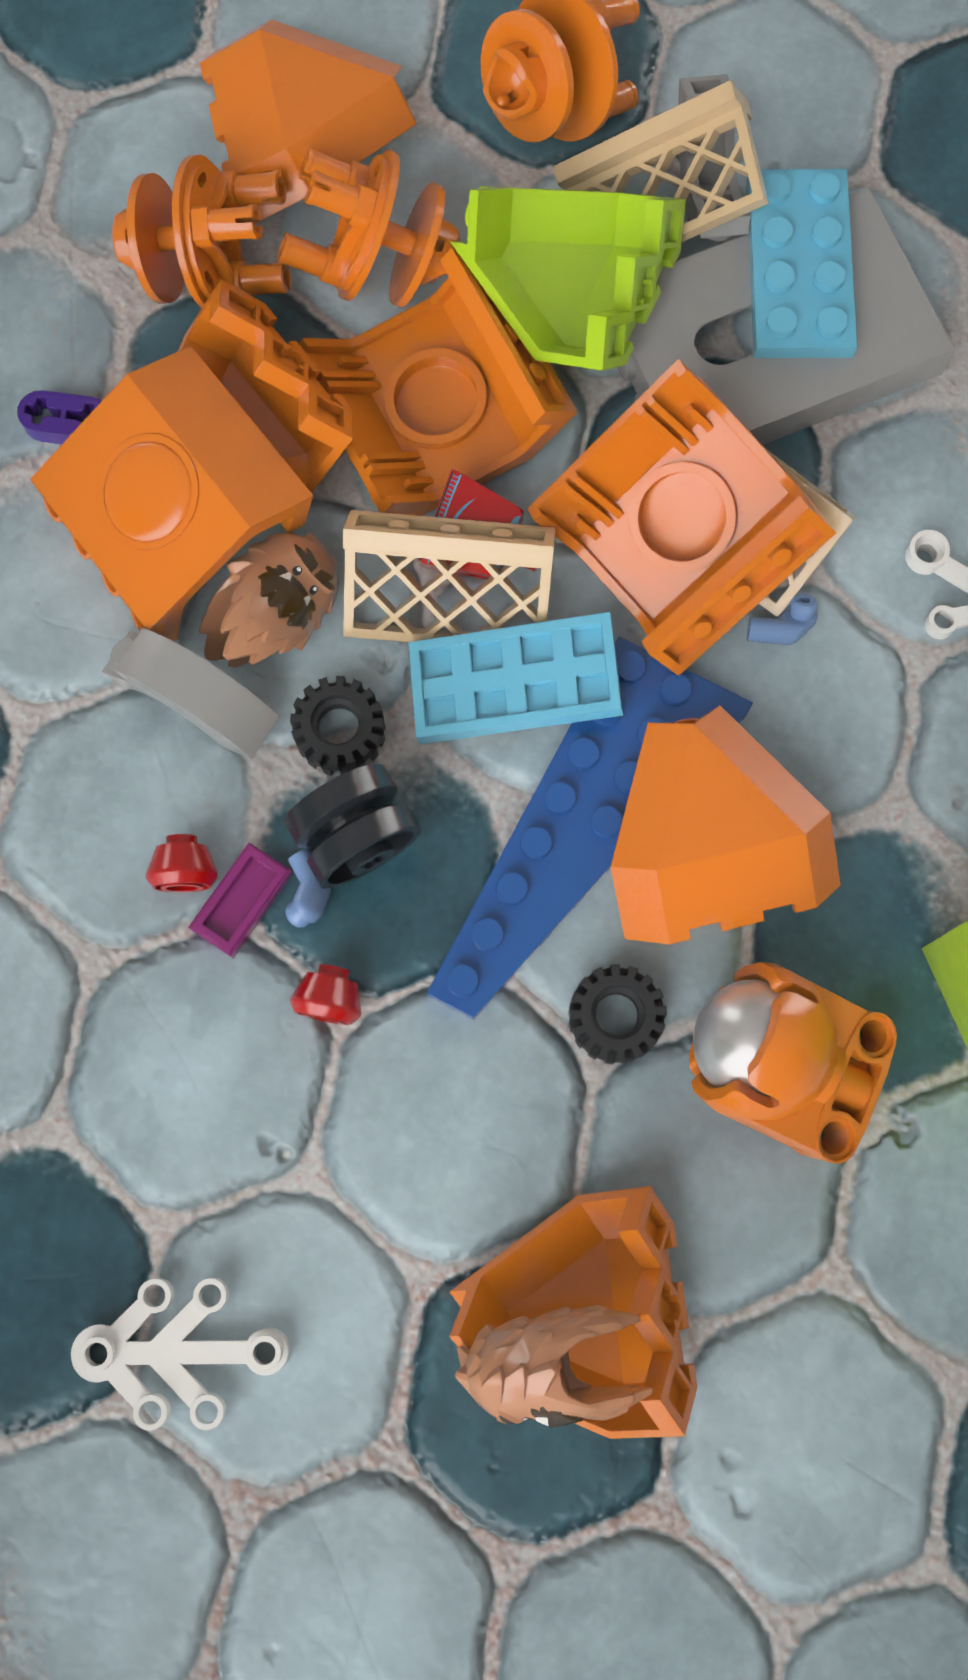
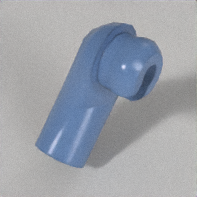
M809 594L795 595L790 602L791 605L776 619L750 616L747 626V641L781 645L796 643L817 621L818 604L816 599Z
M303 849L288 859L300 885L293 902L287 904L285 909L286 917L292 925L301 928L309 923H315L322 917L331 895V888H321L307 863L312 853L311 849Z

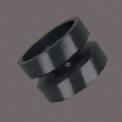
M374 763L361 766L337 776L301 799L287 813L284 819V823L298 848L314 849L307 863L322 889L344 885L370 873L403 852L421 833V827L408 805L391 804L398 790L383 764Z

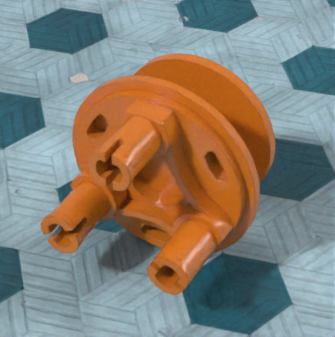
M523 0L518 9L506 12L495 19L490 25L482 45L481 77L483 82L482 91L502 126L513 136L527 142H540L551 137L562 141H578L595 134L603 127L608 118L635 108L638 104L639 95L634 83L630 80L618 83L617 55L610 31L636 22L640 13L638 0Z
M309 147L299 172V179L309 181L308 188L311 189L306 192L305 203L340 215L333 243H329L327 247L285 232L279 246L277 262L319 277L320 281L331 284L338 289V295L341 299L351 301L362 288L382 245L397 251L390 278L389 299L392 305L402 308L409 303L420 284L434 283L437 281V278L447 274L440 260L453 247L451 242L460 241V231L448 220L443 219L445 190L442 185L434 182L429 183L420 194L405 227L389 221L399 180L400 158L398 153L388 149L382 155H376L369 166H366L352 160L351 164H348Z
M190 155L183 159L178 167L173 193L160 175L156 173L138 175L131 185L127 208L115 215L113 220L112 241L118 261L136 272L146 294L158 304L176 301L181 294L184 281L194 301L201 309L220 279L251 296L289 293L292 287V275L288 265L279 262L248 265L243 260L241 239L252 238L255 240L262 237L263 226H255V223H253L262 221L258 205H283L285 203L286 184L284 178L281 177L282 173L279 170L268 173L238 175L236 170L220 171L203 155Z

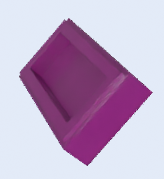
M249 842L188 928L234 959L292 877V870Z

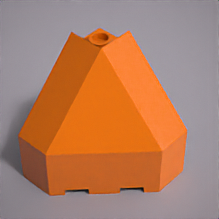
M272 19L217 49L200 62L203 80L208 85L213 83L216 101L208 104L215 138L220 143L224 142L228 152L229 160L221 163L222 171L236 170L238 175L268 173L279 170L282 173L281 177L284 178L286 184V201L283 205H258L262 220L304 199L306 192L311 189L308 188L309 181L299 179V172L309 147L348 164H351L352 160L361 162L417 124L408 107L405 96L394 78L403 66Z
M220 279L184 335L178 351L190 346L193 347L310 492H313L353 439L352 408L340 393L330 396L318 382L316 377L321 370L297 341H289L288 344L273 327L278 318L265 303Z
M719 705L700 719L687 718L674 723L648 722L611 863V872L625 939L670 945L690 940L689 929L719 923V928L722 931L765 921L763 911L792 904V909L795 913L817 908L841 886L830 812L726 710Z
M651 1186L576 1196L450 1291V1294L459 1304L460 1310L449 1337L457 1347L461 1345L471 1349L478 1332L488 1323L496 1328L509 1320L521 1316L532 1319L562 1307H569L572 1310L601 1305L606 1309L630 1312L640 1316V1322L625 1326L626 1328L579 1341L568 1351L571 1369L577 1379L595 1387L623 1385L653 1386V1394L629 1408L628 1412L604 1421L584 1418L583 1421L574 1424L609 1439L685 1436L697 1391V1380L694 1363L684 1364L679 1331L688 1329L689 1323L683 1281H672L668 1248L678 1247L675 1224Z

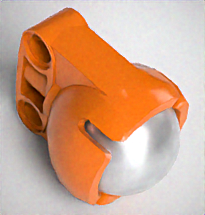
M759 962L742 967L733 975L735 983L721 987L705 1003L697 1017L689 1055V1066L692 1073L696 1076L691 1081L694 1093L716 1112L791 1147L799 1155L835 1164L846 1162L855 1153L866 1131L889 1071L897 1040L896 1027L892 1019L883 1013L867 1011L777 964ZM862 1029V1036H861V1040H860L859 1035H860V1030ZM824 1129V1137H823V1140L821 1141V1139H820V1138H821V1133H822V1130Z

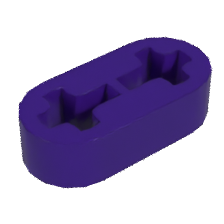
M44 390L33 391L20 400L17 407V416L26 433L32 439L62 445L102 401L91 396ZM43 409H48L52 417H43L41 424H36L33 416H41Z

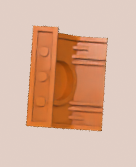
M451 247L440 260L449 277L426 300L350 339L303 338L299 342L302 349L321 370L316 377L318 382L330 396L340 393L352 408L353 439L346 447V451L363 480L373 503L381 513L416 516L427 514L438 507L451 469L459 471L482 485L532 459L578 412L550 362L537 361L532 357L454 247Z
M192 346L126 374L30 479L43 496L45 507L51 518L55 522H62L72 534L74 545L80 555L86 560L91 559L100 570L108 591L114 597L120 596L131 610V616L136 627L140 631L142 628L148 629L172 641L177 640L183 608L188 600L257 534L279 523L288 533L304 526L313 499V494Z
M680 359L672 364L527 508L533 520L539 525L555 527V537L571 548L639 622L647 634L641 642L648 654L678 676L836 534L833 527L795 480L700 376L697 377Z

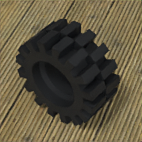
M336 676V682L328 683L327 677L319 679L320 686L316 689L308 685L303 690L305 694L303 700L297 697L293 704L295 714L291 713L290 723L293 729L291 733L301 756L305 757L308 764L314 769L321 767L323 773L332 775L333 770L340 771L342 775L349 772L351 768L366 766L365 762L369 758L374 761L379 755L378 747H383L384 730H386L380 702L376 701L373 691L370 688L367 690L363 689L362 682L354 678L351 684L347 683L345 676ZM345 709L352 712L358 719L357 732L349 741L334 744L326 741L320 735V721L331 710Z
M612 964L606 969L600 967L594 970L588 977L585 976L574 991L568 1010L570 1032H573L578 1047L587 1051L588 1056L594 1060L597 1058L603 1060L605 1064L612 1065L614 1063H630L648 1053L663 1034L666 1025L664 1024V1019L667 1016V1007L663 1006L662 1002L664 995L660 988H655L652 984L654 980L648 974L643 976L637 972L638 968L629 966L628 969L620 968V964ZM622 995L631 1000L635 1005L637 1022L630 1032L624 1035H612L604 1031L598 1024L596 1009L599 1002L607 996Z

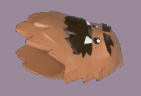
M291 532L270 535L266 538V541L249 545L247 553L231 560L227 564L230 574L211 599L199 627L200 634H207L204 646L205 659L211 661L226 659L228 667H238L247 663L254 665L279 651V654L291 651L294 647L298 650H303L313 631L320 628L324 614H329L332 611L339 586L336 571L338 561L324 547L321 541L312 533L304 537Z
M601 1305L572 1310L569 1307H562L532 1319L521 1316L509 1320L496 1328L488 1323L478 1332L471 1349L461 1345L457 1348L462 1368L456 1371V1379L469 1392L478 1405L490 1415L496 1417L497 1421L501 1424L511 1425L522 1423L525 1420H536L547 1425L550 1429L581 1422L584 1418L604 1421L628 1412L631 1406L653 1394V1386L623 1385L595 1387L577 1379L571 1369L568 1351L579 1341L626 1328L625 1326L641 1321L640 1316L634 1313L606 1309Z

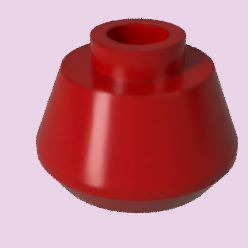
M172 834L166 836L165 844L156 846L147 868L145 879L157 891L175 893L199 892L208 890L218 879V871L208 846L198 843L196 835Z
M319 964L317 973L307 972L289 1001L294 1013L333 1024L352 1025L362 1014L358 983L348 980L350 971L347 969Z

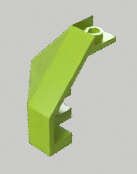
M479 186V189H470L469 203L465 213V221L468 227L467 240L453 241L451 244L535 360L603 371L627 364L634 350L632 342L628 340L636 323L646 324L661 294L660 286L656 282L664 267H674L681 252L686 199L623 192Z

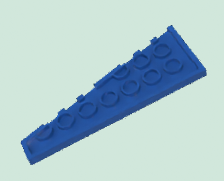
M618 636L615 646L624 716L571 723L428 989L427 996L474 1020L514 976L515 972L531 954L551 935L552 931L567 914L578 905L602 875L611 868L648 722L674 723L687 718L700 719L720 705L740 723L747 716L753 702L687 669L678 676L650 656L646 649Z

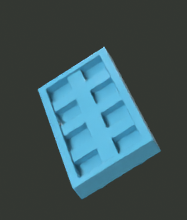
M761 169L769 204L749 212L750 227L748 234L753 357L853 358L857 350L847 169ZM748 177L746 180L747 195L752 193Z
M611 612L408 642L416 739L420 744L624 716Z

